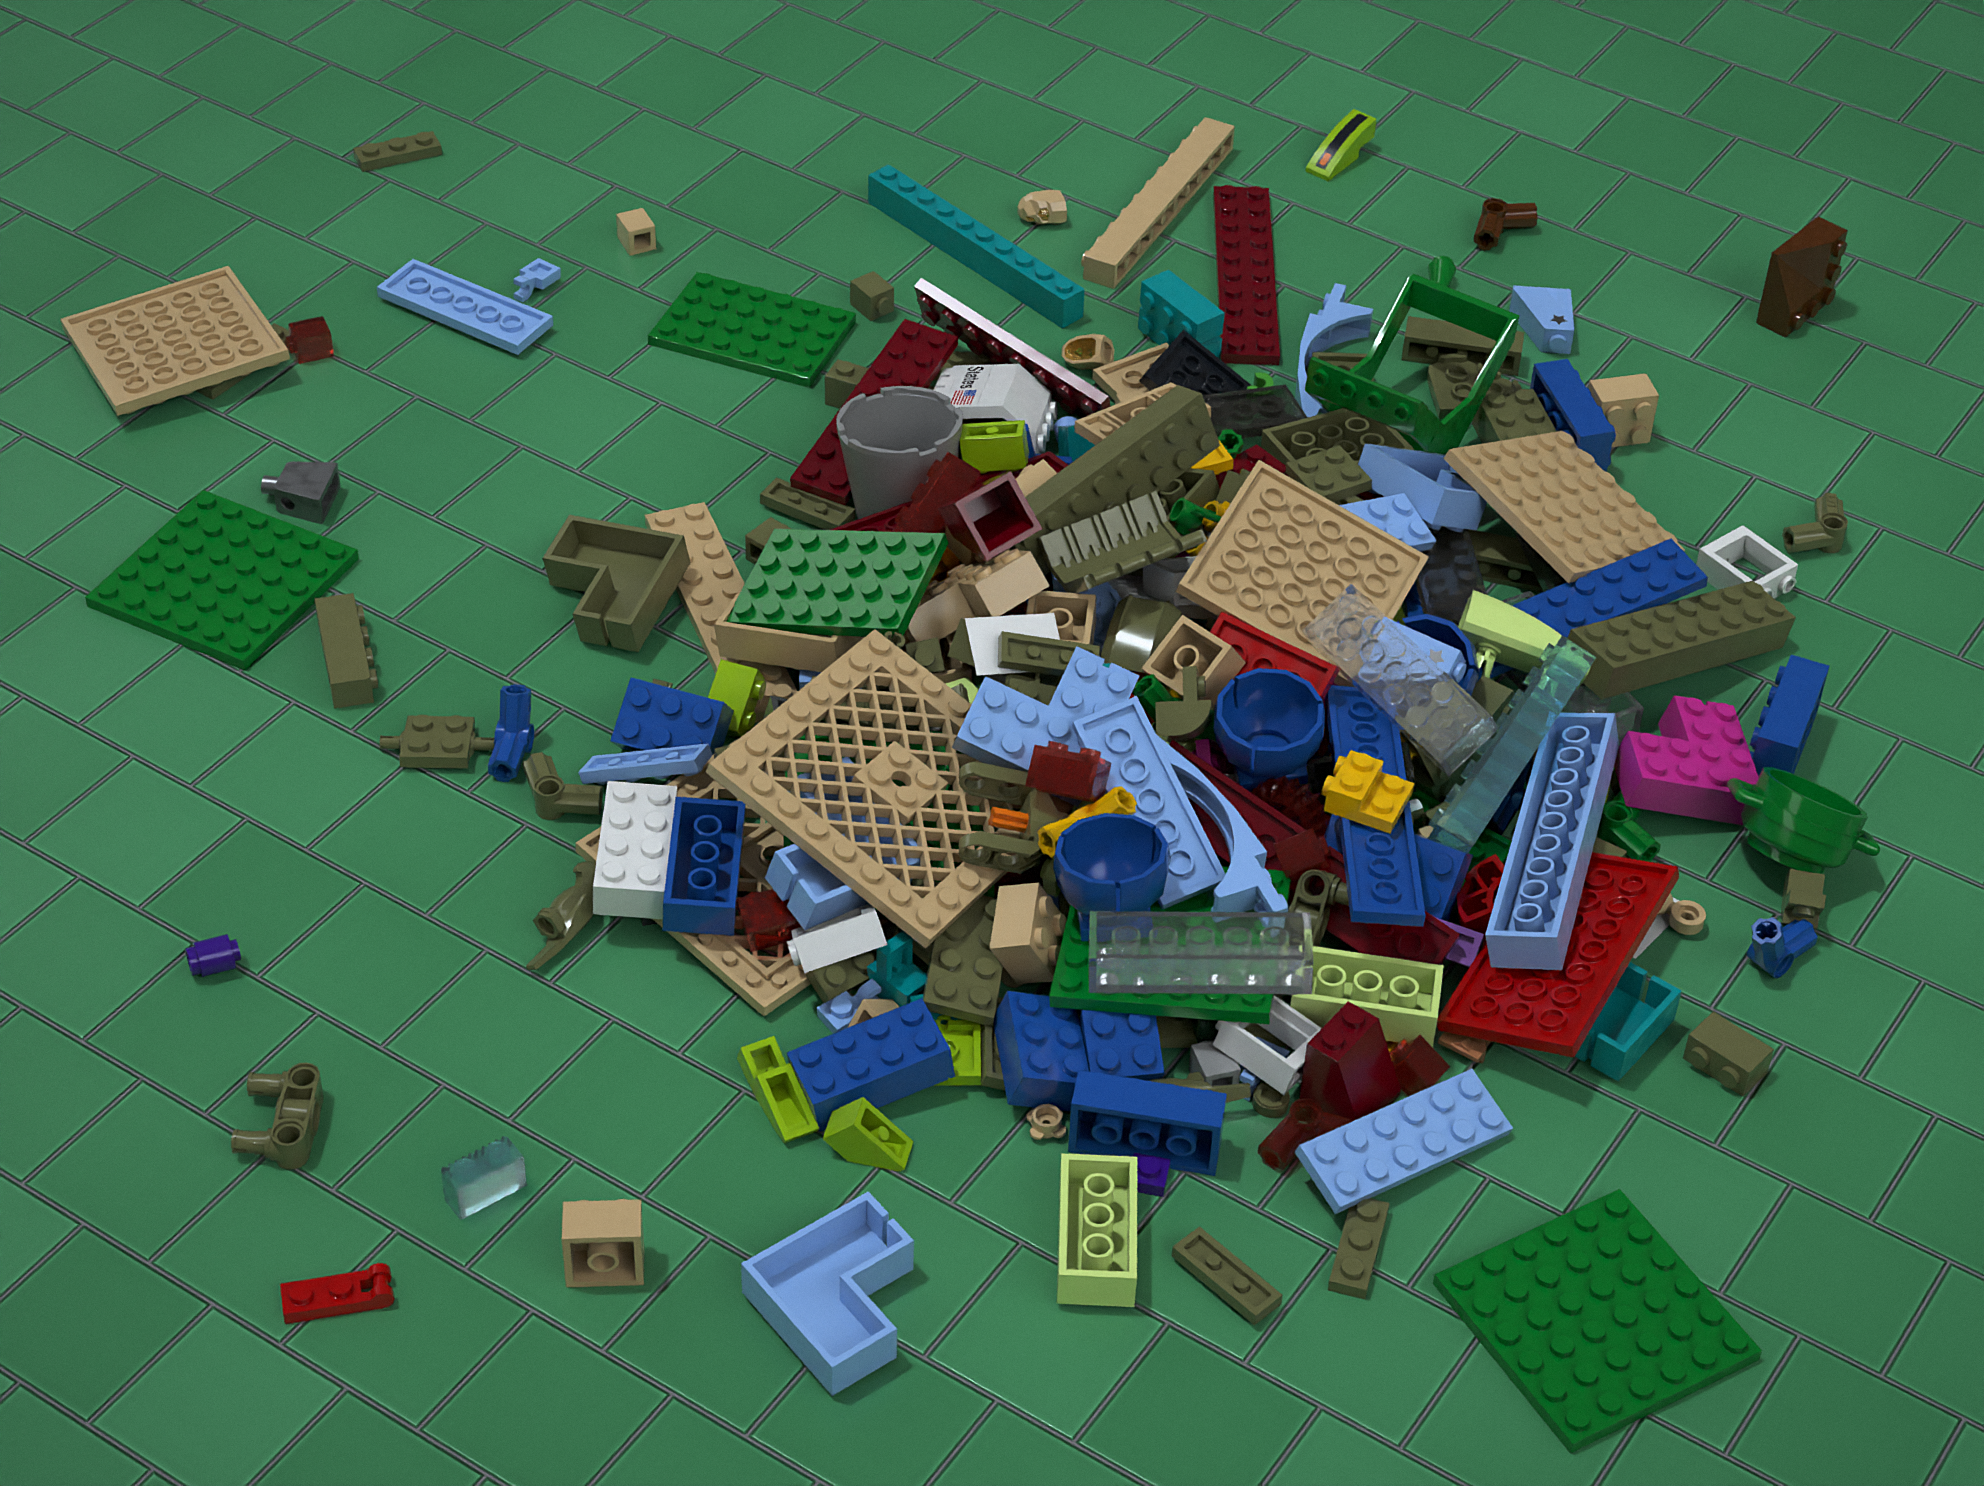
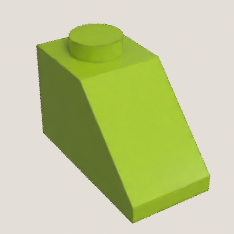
M864 1097L832 1111L823 1136V1140L848 1162L898 1172L905 1169L914 1142Z

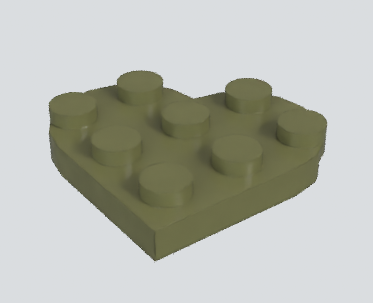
M1448 354L1440 356L1438 362L1429 365L1427 383L1439 419L1446 417L1467 398L1483 368L1482 363L1479 362L1476 365L1473 362L1466 361V355ZM1498 372L1487 394L1502 392L1504 396H1507V392L1522 389V387L1515 379L1511 382L1508 379L1501 378V372Z

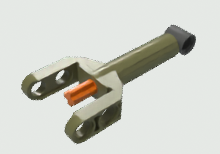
M969 762L962 765L959 769V785L969 795L1022 806L1020 812L992 807L988 824L993 827L1020 832V839L983 831L967 834L959 840L960 859L968 864L1022 874L1036 865L1043 855L1038 845L1039 836L1037 832L1041 827L1065 819L1070 814L1057 811L1047 789L1029 772L981 762ZM971 776H978L983 779L978 781H970L966 778ZM1004 783H1012V784H1015L1016 786H1015V787H1011V788H1006V787H1001L1000 785H1002V784H1004ZM974 845V846H981V847H983V848L978 849V850H973V849H968L967 847ZM1010 852L1016 853L1017 855L1003 856L1001 854Z

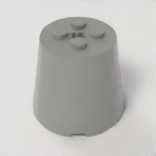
M891 386L880 388V394L869 397L862 393L852 398L840 409L836 422L837 432L857 519L954 485L963 427V415L960 407L955 408L951 404V398L927 388Z

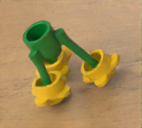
M1182 497L1174 503L1170 511V520L1176 523L1174 526L1175 530L1183 536L1190 534L1188 529H1196L1201 523H1203L1206 531L1211 532L1215 529L1231 503L1224 501L1221 504L1214 500L1208 502L1203 508ZM1206 542L1187 549L1186 552L1190 556H1197Z

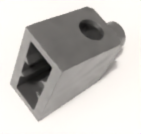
M290 461L286 463L279 477L264 475L261 482L262 494L275 496L276 510L280 514L323 524L341 487L338 463Z

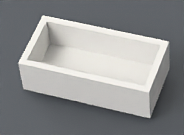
M617 781L607 782L593 882V914L663 919V900L677 786Z

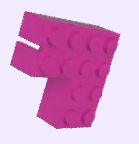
M1674 695L1658 722L1662 736L1627 731L1619 746L1614 764L1627 807L1743 825L1741 813L1745 804L1735 799L1727 787V782L1731 778H1737L1753 785L1756 784L1759 777L1733 705L1707 701L1704 705L1699 699Z

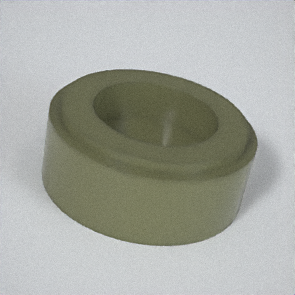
M1263 1082L1254 1089L1253 1108L1264 1117H1280L1289 1108L1290 1093L1287 1091L1283 1095L1266 1082Z

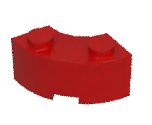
M1496 854L1481 861L1465 876V883L1457 895L1459 926L1484 935L1486 934L1504 870V865ZM1486 937L1484 938V941H1483V943H1482V946H1483V945L1485 944V942H1486Z

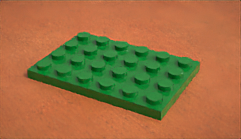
M697 272L648 334V345L810 388L855 325L856 313L842 308L823 305L815 301L800 299L788 294L773 292L761 287L750 286L735 280L712 276L708 273Z
M774 529L736 599L733 610L726 622L811 635L866 637L876 629L883 636L888 631H892V637L895 632L901 633L904 636L948 546V539L945 533Z

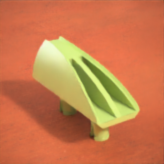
M1473 590L1468 598L1458 627L1475 646L1479 668L1482 667V676L1490 679L1494 662L1539 676L1531 699L1536 702L1544 689L1545 706L1552 705L1558 683L1578 690L1587 677L1591 665L1589 660L1570 641L1535 617L1496 598Z

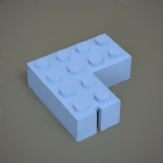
M1365 443L1358 465L1372 479V488L1368 492L1377 495L1381 494L1383 497L1405 493L1429 528L1440 530L1441 526H1445L1455 532H1463V529L1477 530L1487 502L1444 460V454Z
M1076 646L1049 705L985 676L952 748L986 764L1029 772L1047 789L1049 794L1078 807L1095 773L1072 728V723L1077 719L1129 699L1139 675L1112 662L1109 668L1103 666L1105 659Z
M849 757L842 758L843 763H853ZM803 773L797 776L801 779H812L811 773ZM821 774L822 780L835 781V775ZM845 776L846 782L851 783L853 776ZM800 791L801 798L815 799L813 792ZM824 793L825 800L839 801L838 794ZM848 795L849 802L863 803L862 796ZM827 813L828 820L842 821L841 814ZM851 815L852 822L866 823L865 816ZM875 817L877 824H890L889 818ZM855 835L856 842L869 843L868 836ZM879 837L880 844H893L892 838ZM913 838L903 839L904 845L917 846ZM796 844L775 851L765 879L782 901L789 899L787 908L804 930L869 904ZM882 857L883 864L897 865L896 858ZM906 858L907 865L920 866V858Z
M868 1191L741 1263L742 1293L833 1396L897 1358V1328L868 1296L913 1270L914 1240L894 1218L889 1220V1213Z

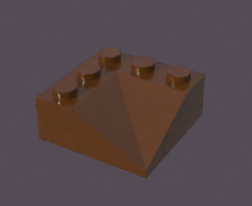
M1818 216L1771 253L1756 324L1783 337H1787L1794 330H1799L1810 317H1815L1822 307L1829 305L1833 301L1836 294L1834 289L1835 282L1842 269L1839 266L1841 257L1847 248L1845 240L1848 230Z

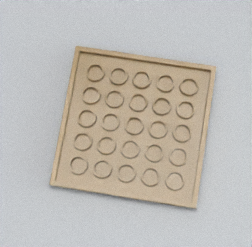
M229 266L60 319L64 332L117 416L133 413L137 409L152 404H161L168 399L180 395H188L195 390L210 385H218L225 380L237 376H246L253 371L276 366L280 362L290 359L288 348Z
M1558 431L1449 449L1444 457V460L1568 583L1575 582L1578 578L1671 538L1685 552V549L1678 543L1677 538L1672 533L1665 531L1657 523L1654 515L1645 511L1637 504L1635 497L1629 492L1624 491L1615 482V478L1610 473L1603 471L1595 463L1592 455L1582 449H1578L1574 438L1566 432Z
M1258 460L1182 578L1175 592L1217 616L1221 612L1228 614L1337 666L1340 672L1334 683L1339 686L1354 687L1358 681L1357 676L1388 619L1393 620L1429 556Z

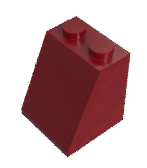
M1011 471L988 479L938 508L953 538L984 561L990 560L1043 529Z
M1349 1001L1307 1043L1299 1103L1340 1127L1391 1105L1401 1093L1379 1018Z

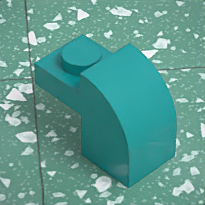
M904 931L886 940L887 945L877 948V960L867 966L869 980L873 979L881 987V992L877 994L879 998L892 999L900 1007L910 1003L911 996L924 993L927 973L913 964V938Z

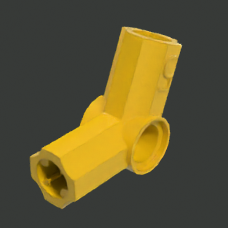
M1122 786L1114 787L1095 803L1079 808L1065 819L1041 827L1037 832L1039 836L1038 845L1043 854L1053 858L1059 836L1076 821L1104 813L1133 815L1136 813V800Z

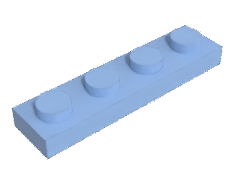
M709 744L592 756L578 773L583 784L597 783L598 785H605L608 781L618 780L634 782L647 777L663 779L676 774L693 776L703 770V766L713 755Z

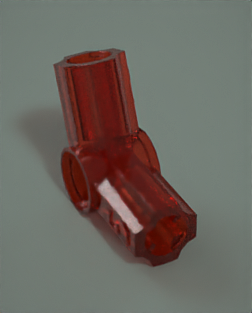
M1298 1099L1292 1103L1289 1114L1258 1146L1257 1153L1263 1159V1163L1273 1170H1283L1296 1156L1295 1151L1300 1144L1355 1120L1322 1111L1321 1106L1311 1099Z

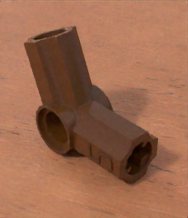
M1498 198L1485 200L1482 205V212L1473 242L1477 243L1479 249L1489 251L1492 247L1498 245L1500 235L1504 229L1534 228L1537 225L1538 219L1536 204H1507Z

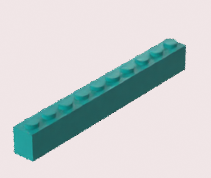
M891 165L882 167L868 175V203L1062 329L1083 318L1085 289Z

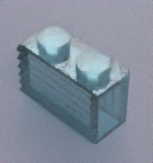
M502 1136L501 1140L495 1139V1142L489 1143L488 1147L482 1146L481 1150H475L474 1154L469 1153L468 1157L462 1156V1159L455 1160L454 1164L449 1163L448 1167H442L441 1169L444 1200L458 1218L462 1220L527 1186V1179L525 1177L527 1175L524 1167L526 1165L523 1155L508 1137Z

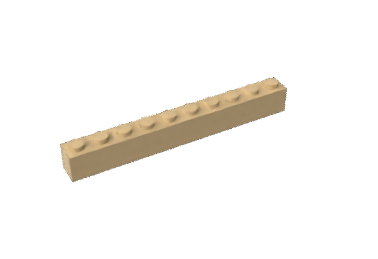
M1207 117L1198 126H1194L1191 134L1182 140L1179 148L1174 153L1172 152L1169 155L1166 163L1163 166H1159L1152 179L1147 180L1139 194L1136 193L1132 202L1121 210L1119 217L1109 224L1102 236H1098L1091 249L1085 251L1081 260V266L1084 267L1083 279L1112 289L1118 285L1232 151L1235 126Z

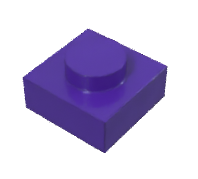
M1134 1152L1133 1157H1137V1192L1164 1197L1171 1159Z

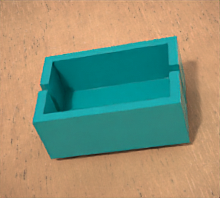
M1169 269L1141 281L1140 303L1142 307H1139L1138 329L1143 334L1147 335L1158 345L1164 343L1170 345L1182 330H1185L1219 359L1221 358L1222 338L1219 335L1223 334L1225 312Z
M1632 962L1628 964L1575 1055L1576 1058L1583 1062L1587 1058L1591 1059L1590 1066L1618 1082L1675 1020L1682 990L1653 975L1649 982L1645 1003H1643L1641 998L1648 971Z

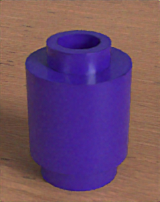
M227 934L193 942L192 947L185 948L192 976L201 974V977L236 969L235 961L241 960L237 940H229Z

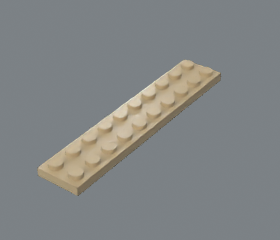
M705 502L646 514L645 525L647 529L684 535L691 563L677 585L676 591L715 674L722 659L756 668L765 677V694L762 700L757 701L754 710L756 713L755 723L761 722L764 718L770 695L789 699L798 691L784 666L735 660L733 658L720 657L714 624L745 583Z

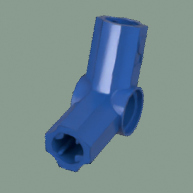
M513 684L503 686L500 690V720L496 725L494 749L488 763V774L493 775L497 781L509 782L510 779L517 777L524 754H529L533 747L534 725L530 723L532 695L531 689L526 688L525 685Z
M1773 917L1769 919L1759 918L1751 926L1753 934L1752 944L1747 951V957L1772 977L1779 978L1788 971L1795 958L1816 945L1818 936L1814 931L1813 925L1804 918L1802 920L1795 919L1783 928L1782 924Z

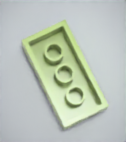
M1300 944L1290 1006L1323 1028L1349 1001L1379 1018L1386 1041L1433 1048L1444 965Z
M1061 1153L1057 1304L1134 1307L1137 1284V1157Z

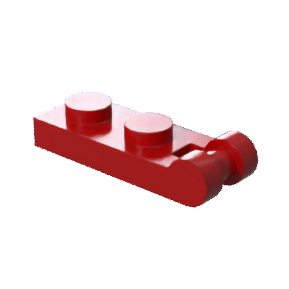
M376 1263L367 1270L281 1283L280 1289L285 1324L391 1306L394 1303L393 1288L389 1286L392 1278L389 1265ZM370 1288H372V1289H371L370 1291H368V1292H362V1291H361V1290H364V1289H370Z

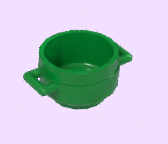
M1763 767L1756 784L1753 785L1737 778H1731L1727 782V787L1735 799L1745 804L1741 818L1743 826L1750 831L1746 838L1747 842L1759 852L1779 863L1796 870L1823 874L1825 867L1837 868L1844 865L1854 849L1870 856H1876L1880 853L1878 843L1870 833L1862 830L1868 819L1867 813L1845 797L1822 785L1773 767Z

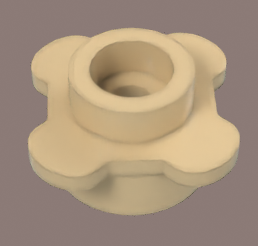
M1042 1104L1029 1111L1027 1121L1031 1123L1032 1127L1030 1129V1136L1035 1140L1051 1138L1053 1136L1055 1138L1065 1136L1066 1127L1061 1122L1063 1112L1051 1104Z

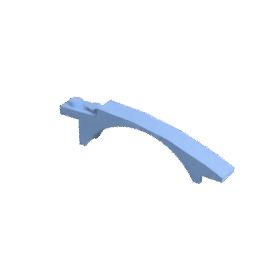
M1335 283L1331 294L1326 293L1322 310L1319 309L1317 315L1309 314L1300 344L1295 395L1298 420L1316 416L1319 413H1327L1305 391L1307 380L1305 370L1312 358V352H1323L1345 341L1369 337L1373 309L1344 303L1346 285Z
M1157 735L1187 797L1204 809L1219 827L1228 847L1230 866L1223 880L1214 890V905L1210 912L1212 917L1216 921L1254 909L1270 935L1283 931L1285 916L1288 914V905L1284 896L1278 894L1275 890L1270 874L1265 868L1267 851L1236 808L1197 767Z

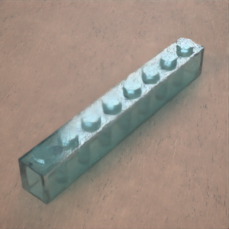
M1563 635L1555 646L1550 643L1547 645L1538 659L1543 665L1540 669L1533 666L1523 681L1528 686L1525 692L1520 689L1517 690L1507 705L1513 710L1509 715L1504 712L1501 714L1492 728L1497 734L1493 739L1487 735L1476 753L1482 757L1478 763L1471 759L1460 776L1466 781L1462 787L1455 783L1444 800L1450 805L1446 811L1439 807L1428 825L1434 829L1428 838L1469 853L1597 658L1596 656Z

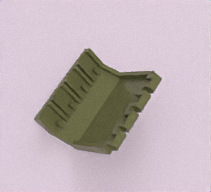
M1154 491L1038 537L1037 541L1049 570L1067 593H1080L1206 542L1207 539L1203 529L1181 537L1168 521L1158 493Z

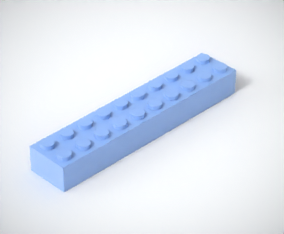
M1548 712L1485 934L1491 967L1562 970L1619 749L1615 713Z

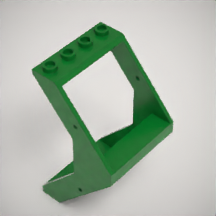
M1412 274L1407 279L1367 356L1349 371L1312 357L1309 363L1305 391L1327 412L1342 408L1397 430L1416 451L1446 455L1449 449L1459 447L1514 342L1520 315L1419 275ZM1411 307L1497 341L1467 398L1441 421L1423 401L1372 381Z

